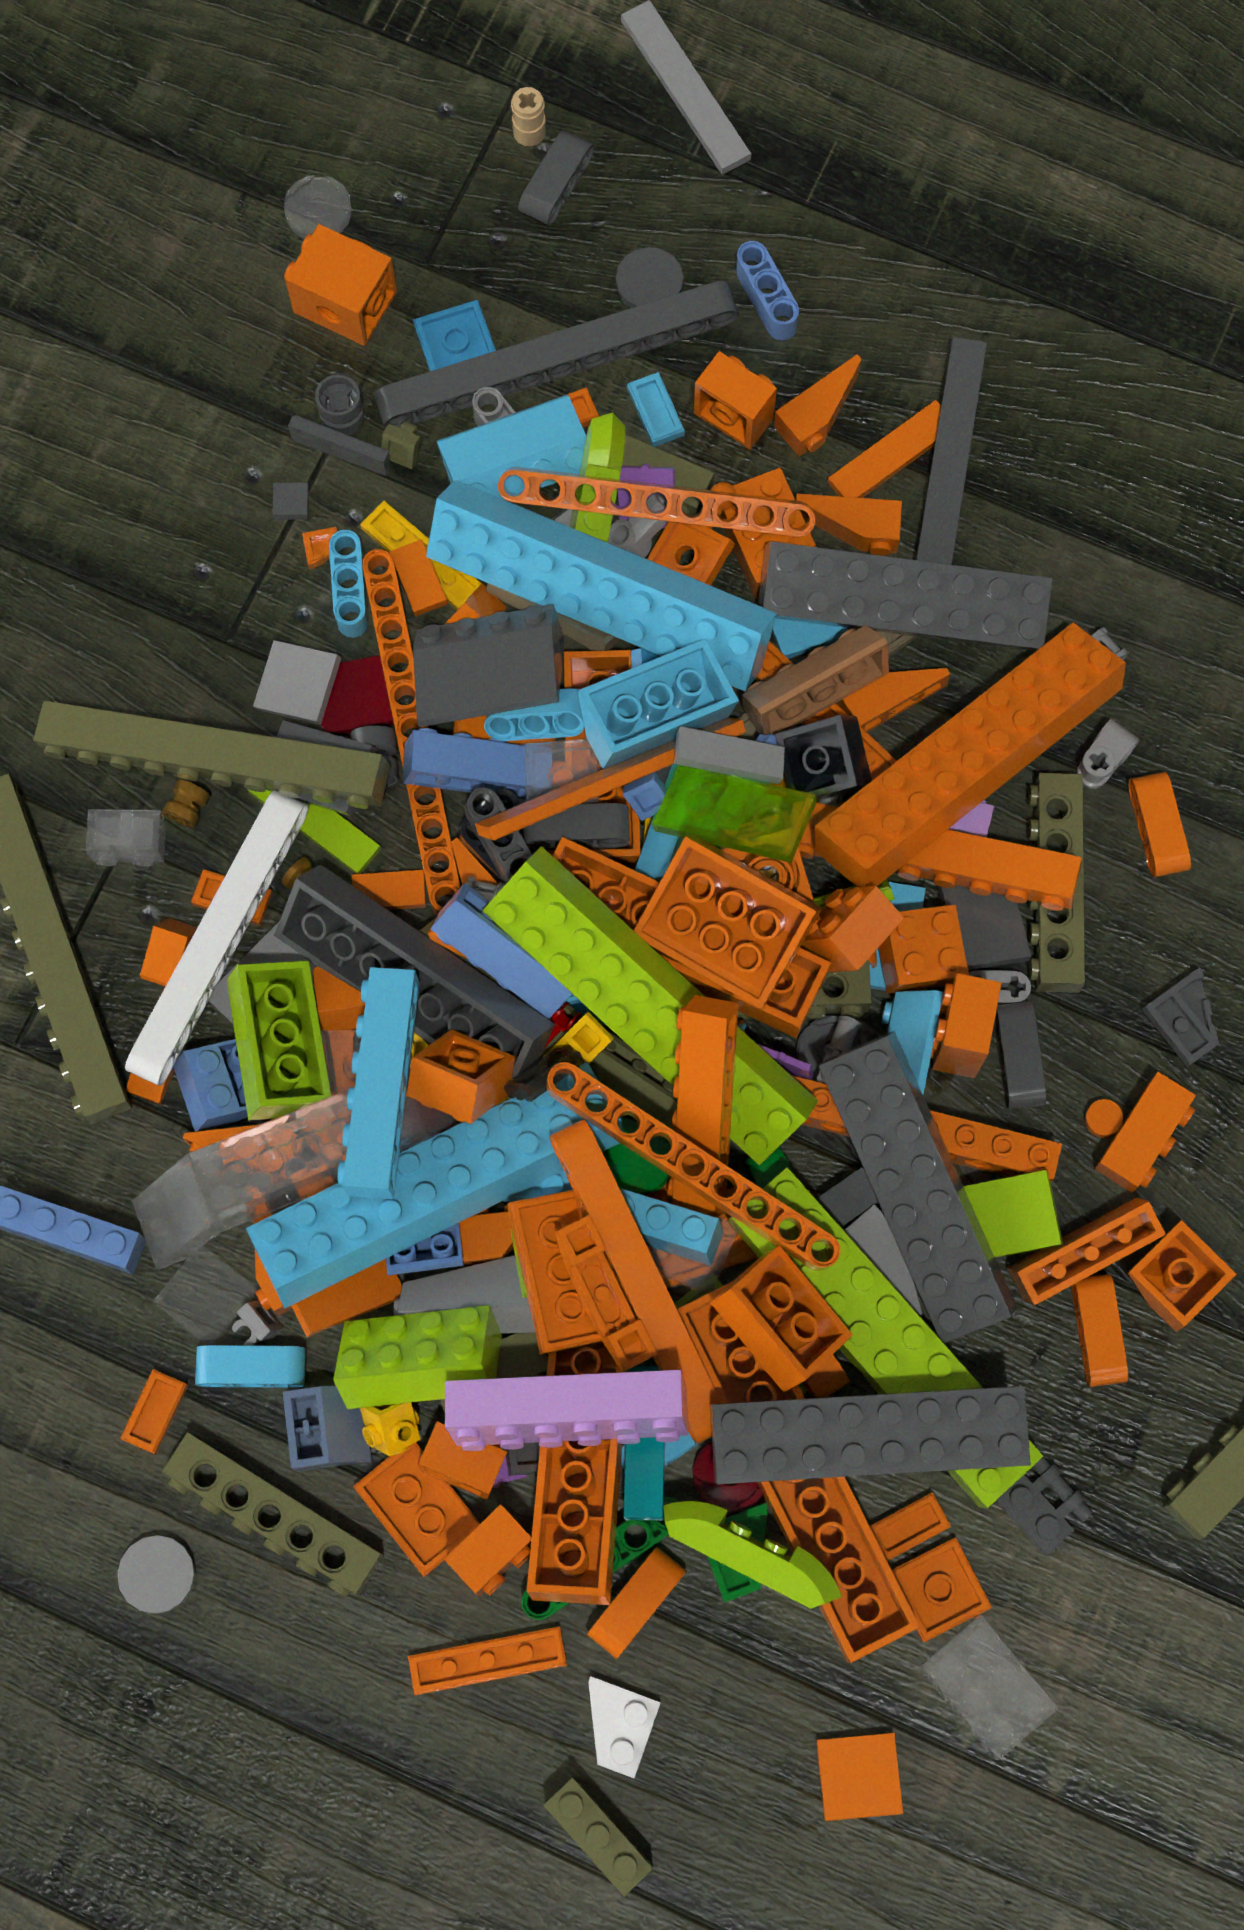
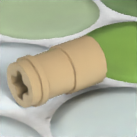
M532 87L520 88L515 92L511 100L514 138L518 143L530 147L541 143L546 136L545 102L541 93Z

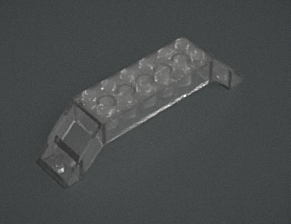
M348 1090L186 1154L132 1200V1204L156 1269L160 1270L192 1257L193 1252L220 1232L305 1199L337 1184L339 1162L341 1160L345 1161L347 1147H344L342 1142L343 1128L345 1124H350L352 1110L347 1108ZM406 1096L399 1153L462 1122L455 1120L447 1113L435 1108L426 1107L419 1101Z

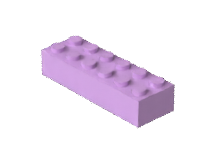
M681 1370L445 1381V1428L456 1446H462V1450L481 1451L485 1449V1445L500 1444V1447L503 1449H520L524 1447V1443H539L541 1447L555 1448L562 1446V1441H578L579 1445L595 1446L601 1444V1440L617 1439V1443L635 1444L640 1442V1438L656 1437L658 1442H675L679 1440V1436H688L687 1389Z

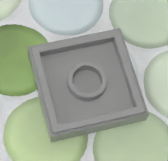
M274 640L253 707L258 711L321 725L341 657L337 654Z

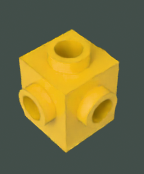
M412 1403L360 1408L364 1423L362 1434L366 1443L371 1448H375L387 1456L398 1455L406 1451L408 1446L421 1440L417 1427L419 1417Z

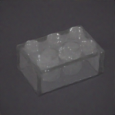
M982 1615L975 1616L918 1665V1668L995 1760H1000L1058 1710V1707Z

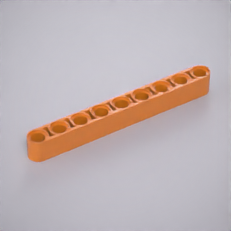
M511 467L501 475L498 482L500 495L505 500L514 503L802 537L809 534L815 525V515L811 507L804 502L524 467ZM511 475L521 477L525 485L524 490L519 494L510 493L505 486L507 477ZM548 479L555 480L560 486V494L555 498L545 497L540 488L543 481ZM581 484H589L594 487L596 497L590 502H582L576 496V488ZM618 488L627 489L632 497L631 502L623 507L615 505L611 499L612 492ZM655 492L662 493L667 499L665 508L660 511L651 510L646 502L650 494ZM696 497L701 500L703 504L702 510L696 515L686 514L682 509V503L686 498ZM725 501L734 502L738 507L736 516L732 519L721 518L717 512L721 503ZM762 505L769 506L773 510L772 519L765 524L757 523L753 518L754 510ZM795 510H803L808 513V522L801 528H795L789 524V516Z
M561 1062L550 1069L546 1081L549 1095L775 1246L780 1245L786 1253L813 1270H824L838 1260L840 1245L838 1240L827 1231L575 1065ZM560 1073L569 1074L573 1078L575 1085L568 1091L558 1090L553 1083L554 1077ZM592 1094H598L605 1099L606 1108L601 1112H592L587 1108L585 1099ZM630 1115L637 1120L638 1130L634 1133L626 1134L619 1129L617 1120L621 1116ZM656 1136L666 1138L670 1144V1151L664 1155L655 1154L650 1148V1140ZM688 1157L698 1159L702 1165L701 1174L697 1176L687 1175L683 1171L682 1161ZM725 1178L733 1184L734 1193L731 1197L723 1198L716 1193L714 1183L717 1179ZM752 1199L761 1201L766 1208L765 1217L761 1219L752 1218L747 1212L748 1201ZM782 1221H791L797 1226L798 1235L795 1240H786L780 1235L779 1225ZM815 1242H823L829 1247L830 1257L826 1262H820L813 1257L811 1248Z
M583 1119L550 1135L551 1145L585 1216L590 1214L606 1247L603 1253L636 1320L641 1319L657 1352L653 1359L658 1370H681L687 1389L688 1432L697 1445L712 1437L710 1404L722 1403L588 1123Z

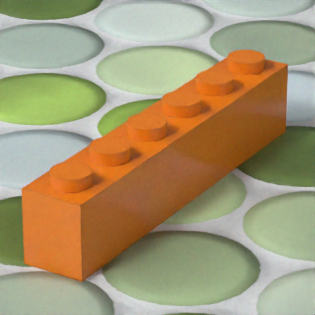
M694 995L685 1007L680 1008L677 1017V1029L681 1030V1041L678 1043L675 1052V1063L679 1064V1075L674 1083L673 1097L678 1098V1103L672 1117L671 1129L728 1166L738 1003ZM688 1157L682 1161L683 1171L687 1175L697 1176L701 1174L702 1165L698 1159ZM671 1177L668 1186V1196L672 1197L673 1205L712 1217H718L722 1211L721 1209ZM720 1178L715 1181L714 1189L723 1198H726L727 1179Z

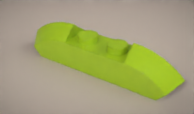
M613 412L591 419L587 430L579 474L620 479L625 448V425ZM581 484L577 487L576 496L582 502H590L596 497V491L589 484ZM618 489L614 490L611 494V499L614 504L616 501ZM573 510L570 527L608 543L613 514Z
M683 1501L663 1506L665 1524L671 1538L812 1609L842 1597L836 1582L819 1560L803 1548L797 1546L792 1557L785 1554L787 1548L778 1542L766 1539L763 1543L751 1537L752 1530L738 1522L731 1521L730 1525L725 1524L728 1510L713 1504Z

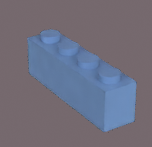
M430 728L413 730L405 742L403 784L469 793L479 788H489L493 791L507 789L515 793L518 799L537 798L552 791L553 750L544 749L540 745L534 743L523 745L509 744L507 741H498L493 738L488 740L474 739L471 735L465 733L453 735L438 734L436 730Z
M464 883L439 912L431 930L437 934L442 942L452 945L465 955L472 965L482 968L494 977L501 987L511 990L524 1000L529 1007L550 1019L572 993L482 911L489 901Z
M0 1186L1 1230L132 1275L134 1274L147 1241L140 1233Z

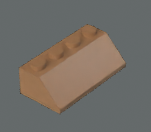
M867 625L858 630L850 629L843 633L838 641L828 647L821 646L814 649L805 660L796 665L788 664L777 672L776 676L766 682L759 681L752 684L742 695L744 711L759 734H772L775 736L777 733L790 730L888 674V643L883 636Z

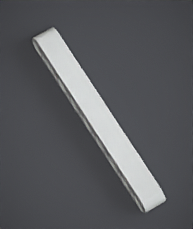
M277 790L271 792L136 1040L126 1061V1071L158 1086L165 1082L301 829L308 812V804L295 798L284 796L278 793Z

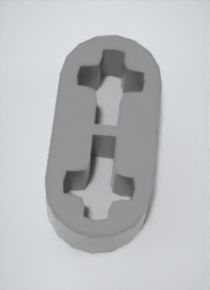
M975 970L969 973V976L1002 982L1001 987L1004 988L1008 987L1010 981H1016V986L1023 988L1022 991H1019L1017 997H1011L1009 990H1000L998 1005L1025 1002L1031 991L1030 980L1026 975L1018 971Z

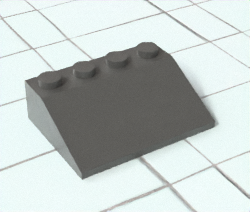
M554 604L545 606L534 605L523 610L497 612L491 616L475 619L464 618L454 623L432 624L416 629L413 657L418 726L424 727L559 702L564 635Z

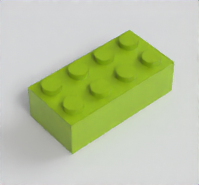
M309 961L237 965L226 981L248 1120L320 1115L332 1102Z
M490 1305L345 1321L333 1380L347 1409L445 1399V1381L496 1379L502 1334Z

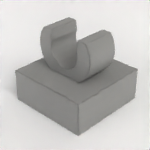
M259 1300L247 1302L237 1311L241 1319L232 1326L233 1332H239L245 1326L250 1328L251 1337L246 1340L245 1346H254L262 1340L272 1339L284 1329L269 1310L265 1311Z

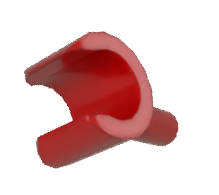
M568 1002L561 1005L552 1015V1022L555 1026L545 1048L561 1031H568L579 1020V1012L573 1019L565 1015L564 1009L568 1006Z

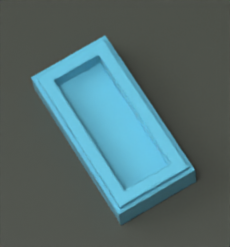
M659 372L627 383L628 393L653 447L685 436L683 425Z

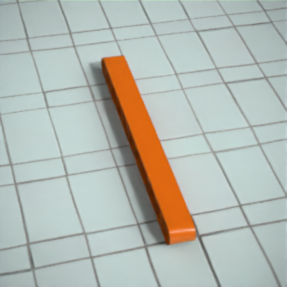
M375 549L365 555L362 567L404 770V747L408 739L404 736L405 732L411 728L422 729L428 728V726L419 727L417 723L414 657L394 560L387 551ZM379 566H384L388 568V570L381 575H375L372 573V571ZM385 598L394 600V603L388 607L378 605ZM397 630L401 632V635L394 640L385 638L389 631ZM397 663H405L408 665V667L402 672H394L391 670V668ZM405 695L415 698L409 705L397 703ZM406 784L429 900L434 915L437 917L443 908L437 904L439 898L444 895L454 896L461 888L442 793L439 788ZM424 794H431L435 797V800L429 805H421L417 802L418 798ZM437 827L442 830L438 838L428 839L424 836L425 831L429 828ZM437 861H445L449 864L448 869L442 873L433 872L431 866Z

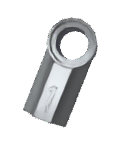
M657 492L653 493L646 501L648 507L654 511H660L667 505L664 497ZM630 517L628 520H616L611 524L608 543L645 558L650 552L652 537L668 521Z

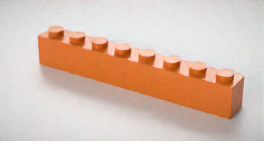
M811 801L794 805L791 823L802 858L812 859L813 856L821 857L815 852V825L838 807ZM946 830L895 873H898L899 877L910 881H918L919 878L933 880L934 884L944 888H954L957 885L967 887L972 893L977 895L989 896L991 893L1005 895L1007 900L1015 903H1026L1029 900L1041 903L1046 909L1062 911L1063 908L1072 909L1082 869V857Z

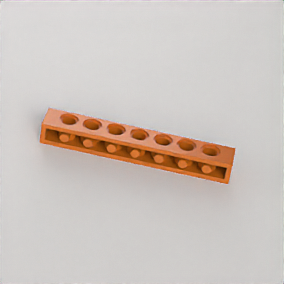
M791 1075L818 1100L808 1119L802 1125L850 1137L827 1084ZM930 1110L954 1164L1005 1177L1048 1170L1050 1182L1052 1183L1054 1180L1062 1146L1061 1143Z

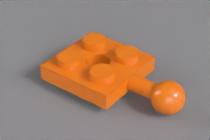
M719 482L710 489L713 491L736 493L735 488L726 482ZM731 501L721 503L717 510L719 516L722 511L732 508L735 503ZM669 521L647 559L711 586L735 543L731 539L712 530V526ZM688 550H694L692 562L681 566L680 558L682 554Z

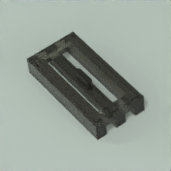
M562 1048L553 1049L505 1084L504 1089L508 1098L513 1099L516 1097L517 1100L525 1098L527 1102H532L547 1091L546 1081L550 1069L561 1062H568L576 1067H580L584 1064L581 1053ZM560 1073L556 1075L553 1079L554 1085L569 1074Z

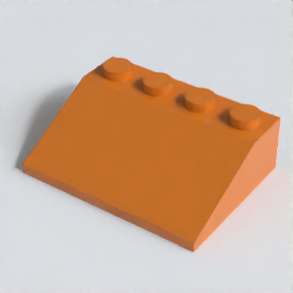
M693 834L684 837L633 931L650 946L757 1008L763 1009L823 908Z

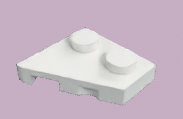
M590 1676L588 1683L597 1765L635 1778L661 1702Z

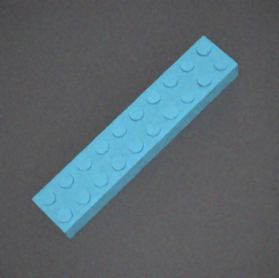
M454 480L436 499L426 554L427 558L541 606L554 604L556 612L660 656L706 639L730 685L745 692L761 671L777 613L458 480Z
M587 1062L577 1066L598 1080ZM566 1073L553 1079L555 1087L561 1091L571 1090L575 1085L573 1078ZM546 1082L491 1108L472 1124L462 1122L399 1153L394 1199L351 1197L347 1195L342 1184L337 1183L247 1227L246 1230L285 1309L542 1182L553 1174L564 1171L551 1145L549 1136L583 1120V1118L553 1099L547 1091ZM592 1094L585 1099L587 1108L592 1112H601L606 1108L605 1099L598 1094ZM619 1118L617 1120V1125L619 1129L623 1132L621 1118ZM586 1121L602 1152L620 1143Z

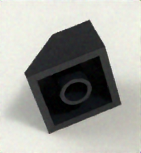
M837 715L775 734L777 745L785 747L784 775L791 804L793 805L856 792L872 781L857 716Z

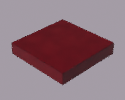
M372 656L340 663L321 723L322 731L339 736L349 734L359 727L394 725L381 656Z

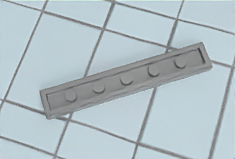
M648 0L621 14L622 24L720 173L723 175L751 160V152L651 1Z

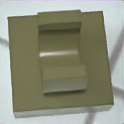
M404 421L400 428L391 424L387 425L383 431L381 448L388 450L390 461L413 469L418 461L420 436L414 434L418 426Z

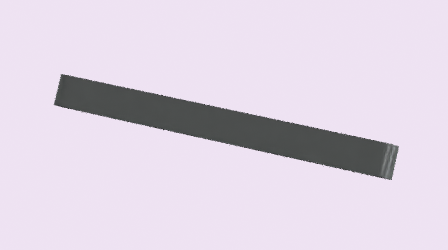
M717 281L388 384L379 388L373 397L384 428L388 424L400 428L404 421L417 424L473 406L472 399L474 394L483 387L495 388L502 396L724 327L734 322L738 318L739 313L727 282Z

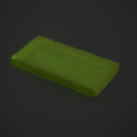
M679 765L652 825L655 832L682 838L694 834L712 845L792 863L816 806L817 799L816 795Z

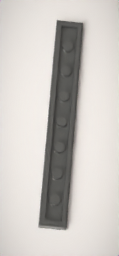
M953 337L916 557L918 561L952 565L987 342Z

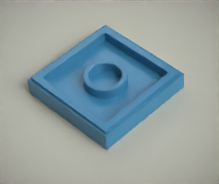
M478 300L413 319V325L430 371L496 351Z

